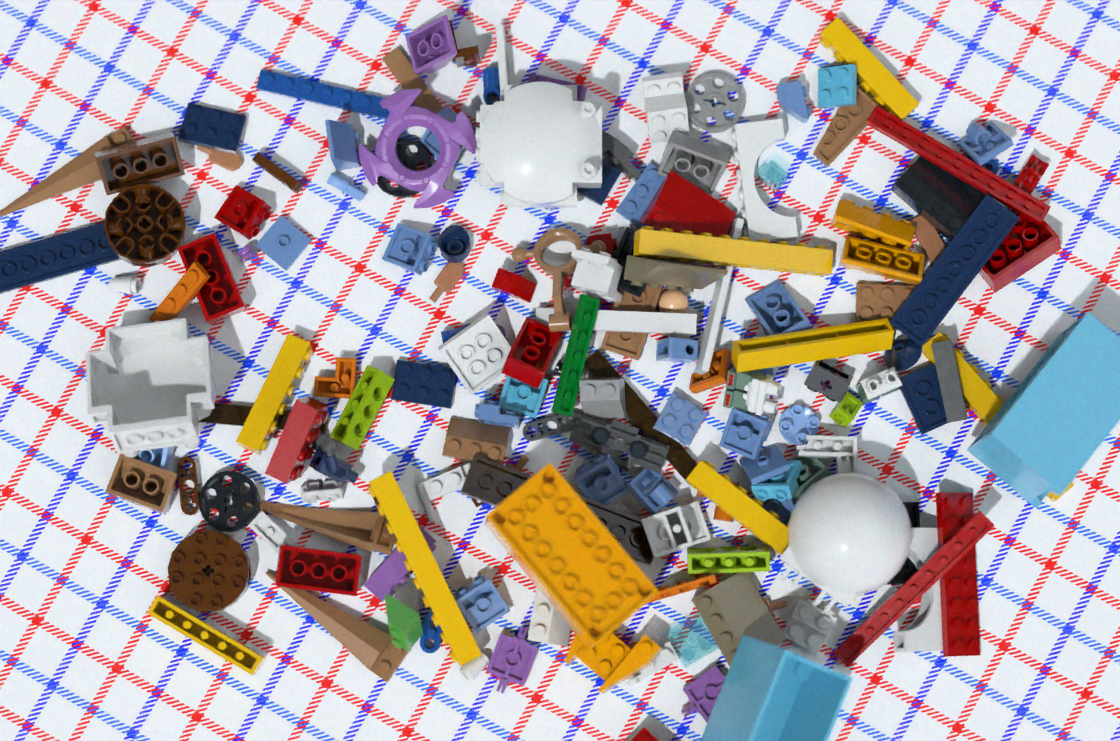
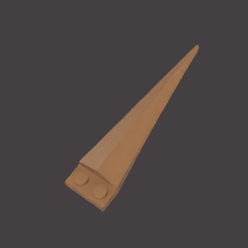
M124 126L100 139L0 210V217L101 181L94 153L134 142L128 128Z
M260 501V511L369 552L372 550L391 556L396 536L394 533L390 535L385 525L388 523L385 515L381 516L379 512L309 508ZM246 503V504H245V505H247V506L252 507V505H251L250 503Z
M266 572V575L274 581L275 575ZM280 587L365 667L387 683L411 651V649L406 651L403 648H397L392 643L391 635L302 589Z

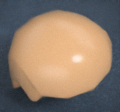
M666 289L658 299V306L661 313H687L689 302L683 291L679 289Z

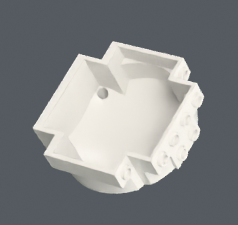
M541 81L522 85H504V90H500V101H496L493 105H480V110H476V122H480V127H476V142H480V147H476V162H480V170H476V182H480V188H504V190H500V202H504V208H577V188H601L602 102L577 101V85H559Z
M175 318L173 320L154 321L152 323L133 324L123 327L115 326L105 329L106 349L86 352L87 415L91 424H101L105 430H109V435L117 454L124 453L126 457L130 458L135 457L139 451L179 445H184L188 449L197 448L200 444L199 420L208 417L212 409H215L214 403L216 399V382L212 372L211 345L208 336L190 338V329L186 318Z

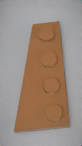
M858 86L856 105L839 107L813 153L827 168L868 126L866 122L877 105Z

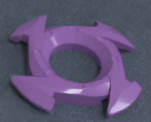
M420 88L402 90L380 101L379 103L382 108H388L390 114L377 139L375 154L363 144L358 146L362 169L372 186L379 182V176H383L407 189L423 192L413 205L415 209L430 208L445 203L454 197L455 193L452 189H446L444 185L459 157L460 145L472 154H476L477 147L472 124L464 111L457 114L456 121L453 122L428 108L411 106L421 94L422 90ZM413 126L429 129L439 142L440 152L437 161L432 167L423 171L409 169L400 161L397 154V142L400 135L406 129Z

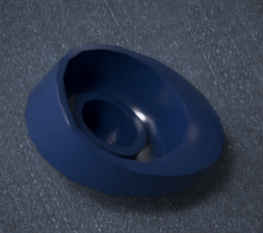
M449 226L439 237V249L446 261L459 263L469 255L471 249L470 237L461 226Z

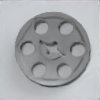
M707 73L701 75L689 85L685 94L688 119L695 127L709 133L726 131L733 127L742 115L744 108L743 92L737 82L725 74ZM715 79H721L724 86L716 89L712 82ZM696 85H702L705 88V92L702 95L695 94L693 89ZM730 92H736L739 99L731 102L728 100L727 95ZM716 98L720 105L717 104L715 107H711L712 104L709 101ZM698 104L701 107L700 113H691L690 106ZM732 111L735 118L732 121L725 120L724 112ZM707 117L715 119L716 124L713 127L705 125L704 121Z

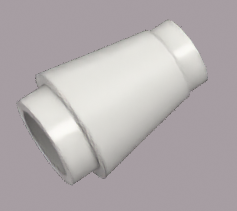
M134 275L111 278L109 287L110 290L134 295L140 292L141 280Z
M483 652L481 656L463 664L459 668L462 675L468 681L475 680L490 662Z

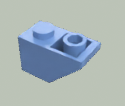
M801 80L777 85L775 90L779 108L798 121L807 123L809 116H811L809 104L806 105L804 97H807L805 85H801Z

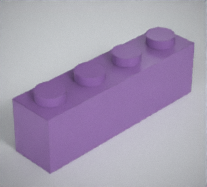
M419 526L432 553L437 547L435 545L437 541ZM397 548L364 584L381 602L385 600L386 594L393 597L396 593L394 589L399 584L401 586L404 585L410 578L403 562L406 557L403 552L399 553Z

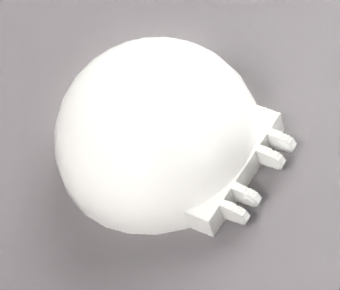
M857 472L833 474L810 485L798 498L791 511L788 524V547L779 558L788 565V568L779 579L782 581L786 580L792 569L798 572L799 575L794 578L790 587L794 589L801 578L804 577L822 590L813 602L815 606L821 603L825 594L829 595L833 599L824 608L823 612L826 614L836 601L847 608L856 595L875 591L887 584L902 568L908 557L911 544V523L907 510L899 496L884 482L873 476Z

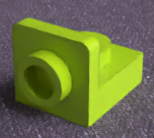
M847 391L829 417L835 423L845 428L853 421L863 402Z

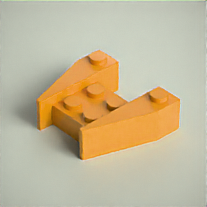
M611 632L594 648L589 650L575 634L565 663L571 665L578 657L605 681L598 689L600 693L604 694L651 665L663 649L647 635H644L634 648L631 649Z

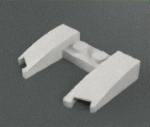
M806 436L805 439L808 440V443L804 450H799L798 456L836 459V474L844 472L858 473L856 436Z

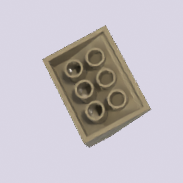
M627 255L624 279L630 280L631 285L643 286V283H648V287L660 288V285H665V289L677 290V287H682V291L694 292V289H704L727 275L728 270L695 263Z
M738 572L691 599L729 667L743 635L773 645H778L786 640L748 572Z

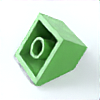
M386 594L385 604L392 643L399 649L403 648L409 651L423 635L420 615L389 594Z

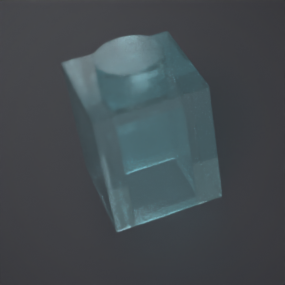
M771 160L768 164L764 162L758 169L760 174L757 179L776 194L790 175Z

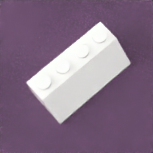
M536 587L527 640L568 647L571 627Z

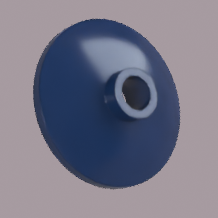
M907 336L898 338L893 341L892 349L885 350L884 363L888 368L894 367L896 371L907 370L920 359L922 347Z

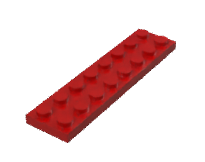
M936 493L938 550L974 516L973 493ZM974 545L940 578L943 657L981 656L976 551Z

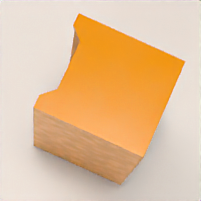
M551 463L547 464L485 516V526L589 650L594 648L659 593L656 587Z

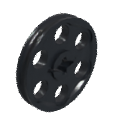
M409 138L398 139L397 154L400 161L405 163L406 167L417 171L416 167L421 162L426 163L428 169L432 167L430 156L420 143ZM409 146L417 147L416 155L409 156L406 153ZM383 176L378 177V187L392 197L409 198L421 192L409 190L399 184L395 190L391 191L387 189V183L390 180Z
M223 471L213 475L204 484L199 496V508L204 520L211 527L224 532H236L246 528L255 519L260 507V495L255 483L246 475L235 471ZM225 476H229L232 480L229 487L222 485V479ZM243 483H248L250 486L247 494L240 492V486ZM210 489L216 491V497L213 500H208L206 496L207 491ZM232 496L231 500L234 501L233 505L229 504V506L227 507L228 503L225 502L226 498L230 499V497ZM246 503H250L253 507L250 514L243 512V506ZM212 509H217L219 512L216 520H211L209 517ZM230 516L237 518V524L234 527L228 526L227 520Z

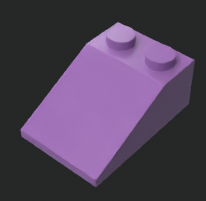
M444 15L405 36L415 74H432L446 67L458 54L448 15Z

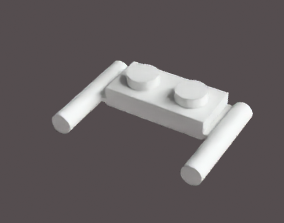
M471 463L415 485L430 523L437 521L430 501L461 489Z

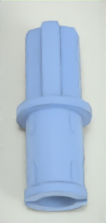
M334 172L331 173L327 180V184L332 185L342 191V194H347L357 201L361 202L366 195V192L352 184L351 180L347 181Z

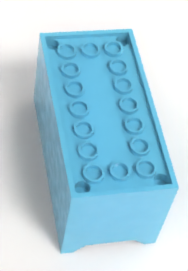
M1087 312L1060 333L967 449L968 452L1035 508L1041 505V502L1049 492L1060 495L1065 491L1120 421V337L1090 312Z
M743 635L700 741H829L853 678L787 649Z

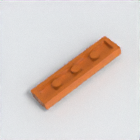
M194 262L152 313L149 317L151 322L177 318L211 276L199 262Z

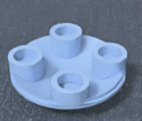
M796 404L787 408L782 413L779 419V430L783 438L789 443L804 445L808 443V440L805 439L807 435H817L819 419L810 408Z

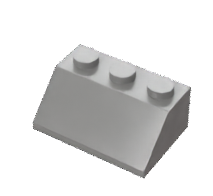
M673 130L665 146L657 174L666 177L669 171L672 170L704 192L713 194L728 164L729 151Z

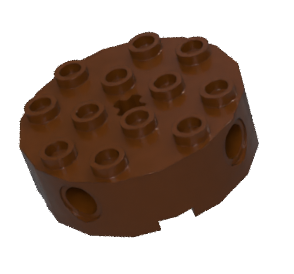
M138 184L125 188L112 200L105 213L104 229L110 248L120 259L133 266L152 267L165 263L177 254V248L182 245L185 238L186 219L181 204L171 193L157 185ZM144 222H147V229L142 227Z
M213 530L195 532L181 540L172 552L167 568L169 585L176 597L189 608L204 612L222 611L237 603L248 590L252 576L250 558L242 544L228 534ZM209 566H211V569H214V573H211L210 577L206 573V569H209Z

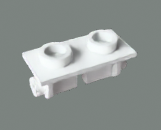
M336 480L323 481V488H320L319 482L305 483V485H301L300 494L303 503L314 504L318 501L334 502L338 499H343L342 483Z

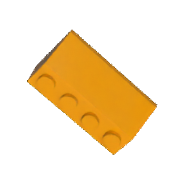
M848 199L839 200L830 226L865 239L908 250L911 246L916 228L911 226L912 223L909 221L892 219L893 216L887 213H881L880 215L875 213L874 209L867 206L858 207L855 205V202Z
M846 235L839 266L882 276L887 279L903 281L907 284L918 285L922 280L925 254Z

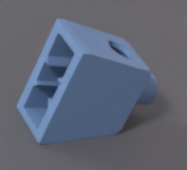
M674 337L658 340L656 361L695 362L700 351L698 341Z

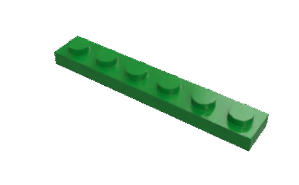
M580 294L551 412L572 417L580 385L579 381L582 377L600 300L585 294Z

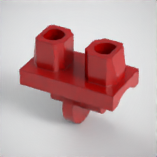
M1032 154L1013 185L1031 195L1050 164Z

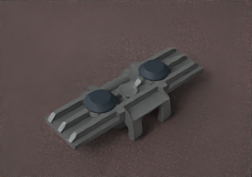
M579 413L569 441L597 450L595 456L607 454L601 452L603 446L625 452L630 455L628 461L610 456L617 466L624 468L627 472H629L631 463L661 473L670 446L638 435L640 429L638 427L629 426L615 419L612 420L610 425Z

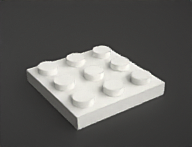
M485 313L439 346L438 349L472 396L502 374L501 371L511 346L490 315Z

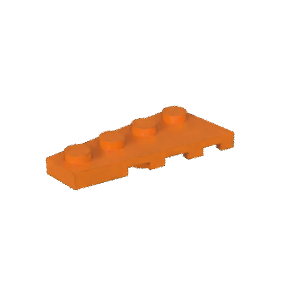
M708 573L697 575V580L691 582L688 579L676 582L677 586L669 588V584L658 587L659 593L646 604L716 583L715 575L708 576Z

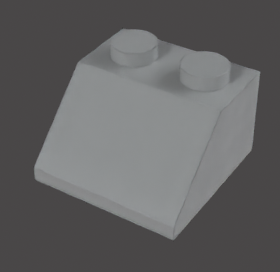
M624 377L584 378L579 381L580 402L585 416L590 418H626Z

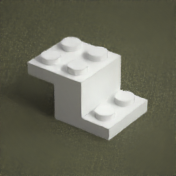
M682 72L642 77L644 109L648 123L650 144L667 142L673 130L689 136L688 112L684 96Z
M587 248L573 249L571 257L577 261L571 285L582 294L621 303L623 295L617 291V286L623 267L617 263L618 260L611 258V255L606 252L595 254Z
M698 501L641 519L654 558L711 540Z

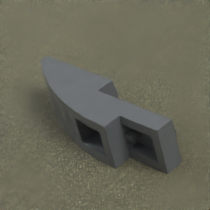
M602 130V158L609 154V160L615 166L618 164L623 169V175L628 180L632 179L636 182L641 176V172L630 162L634 153L617 138Z

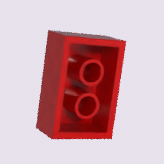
M526 317L506 358L501 373L538 389L556 352L563 332H550L549 326Z

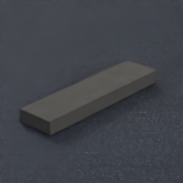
M952 339L931 343L947 423L967 420L968 416Z

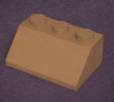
M451 417L442 456L472 462L473 456L478 455L503 465L510 428Z
M120 454L105 492L110 496L166 515L173 498L178 474Z

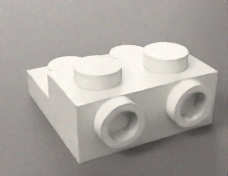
M806 598L805 601L800 599L782 633L785 638L818 655L837 618L834 617L835 613L830 610L826 614L821 609L815 607L813 600Z

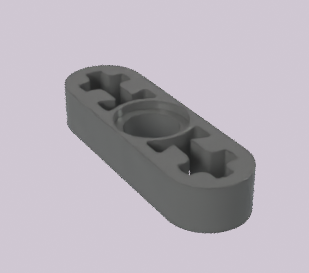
M573 413L571 418L577 419L578 415ZM557 415L528 423L524 426L522 432L527 441L533 442L571 432L573 427H570L569 424L563 425L564 430L560 431V423L557 419L562 418V422H566L568 418L567 416ZM553 421L556 423L557 429L555 432L549 433L546 431L545 425L547 422ZM538 424H542V430L545 435L541 436V432L535 433L533 438L530 435H526L529 427L536 430L540 429Z

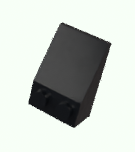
M626 226L613 257L623 267L617 288L640 298L646 283H643V286L631 285L630 280L624 279L627 255L633 256L635 231H637Z

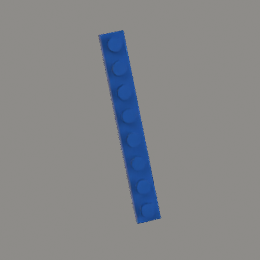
M262 69L260 71L256 87L259 91L387 120L390 114L388 108H382L379 103L385 99L383 97Z

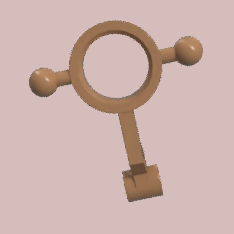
M556 228L544 233L537 240L532 250H526L523 247L513 249L512 258L514 261L520 263L525 261L526 258L534 257L538 266L547 274L553 276L552 298L555 314H549L550 332L571 331L572 329L571 314L566 312L564 300V276L575 271L577 261L572 258L564 265H549L543 260L544 251L555 242L569 241L576 246L577 250L587 248L592 250V253L599 254V252H606V245L603 241L597 240L591 245L583 246L582 240L577 233L566 228Z

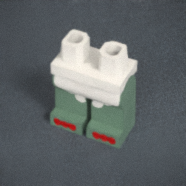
M733 366L728 371L723 407H735L760 416L764 412L774 414L778 410L779 403L778 401L771 400L770 395L778 396L782 384L773 381L772 375L766 376L754 370L737 372Z
M892 367L861 380L855 388L863 405L879 399L880 395L883 397L899 390L902 383L895 368Z

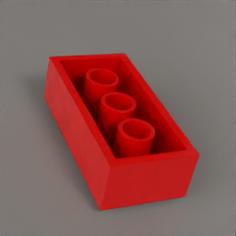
M215 233L177 248L186 271L194 262H199L211 276L196 294L205 319L210 325L247 310L219 238Z
M309 396L296 399L265 474L285 484L303 476L306 469L304 467L306 459L309 460L313 453L311 447L314 441L316 442L320 437V426L328 418V405Z
M280 544L274 585L357 596L362 555Z

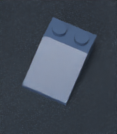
M329 119L325 120L331 161L336 171L359 168V149L357 150L356 142H360L358 130H354L352 124Z
M780 279L745 299L766 336L812 329L809 319Z

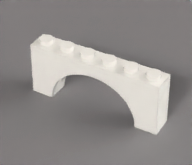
M773 119L735 124L734 130H731V141L736 144V150H733L734 162H738L739 169H736V179L741 182V189H738L739 201H743L744 208L741 209V218L746 220V228H743L744 237H748L750 241L755 242L758 239H767L769 243L796 240L798 237L796 217L783 216L769 209L759 197L754 182L755 165L760 155L770 146L781 143L785 139L783 120Z
M911 528V544L908 558L918 570L938 551L937 528ZM940 579L922 595L919 611L912 623L902 630L893 632L894 652L943 651Z

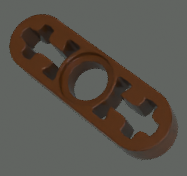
M257 152L252 158L255 164L296 194L303 188V185L261 153Z
M182 457L177 463L181 510L183 513L192 516L196 515L200 510L197 464L190 457ZM187 460L188 463L192 464V467L189 468V474H194L193 478H182V475H187L186 469L182 468V465ZM188 480L194 483V489L191 492H186L183 488L184 483ZM195 494V498L191 497V502L196 504V507L192 508V512H190L189 509L185 508L189 504V498H184V495L190 496Z

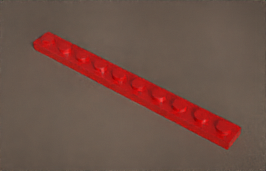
M877 105L866 122V125L1038 225L1042 223L1051 207Z
M979 510L845 639L833 653L849 667L979 542L995 524Z

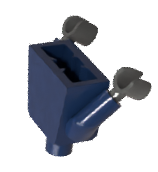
M321 433L315 442L317 449L309 466L315 471L342 484L345 480L355 483L359 473L351 469V464L332 453L337 448L336 444L331 439L326 440Z

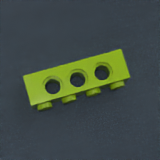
M367 365L330 437L358 451L395 379Z
M769 546L687 548L688 574L770 571Z

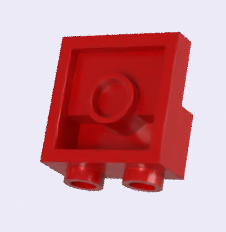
M235 185L214 218L250 240L259 234V226L263 220L266 221L270 217L272 207L252 193Z

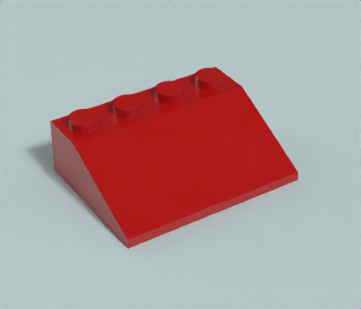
M670 170L639 222L646 226L654 227L655 231L667 228L673 229L674 233L692 231L693 235L711 233L712 237H719V235H727L736 212Z
M1007 208L1020 219L979 272L983 280L995 293L1061 250L1059 236L1044 220L1038 225L1011 208Z

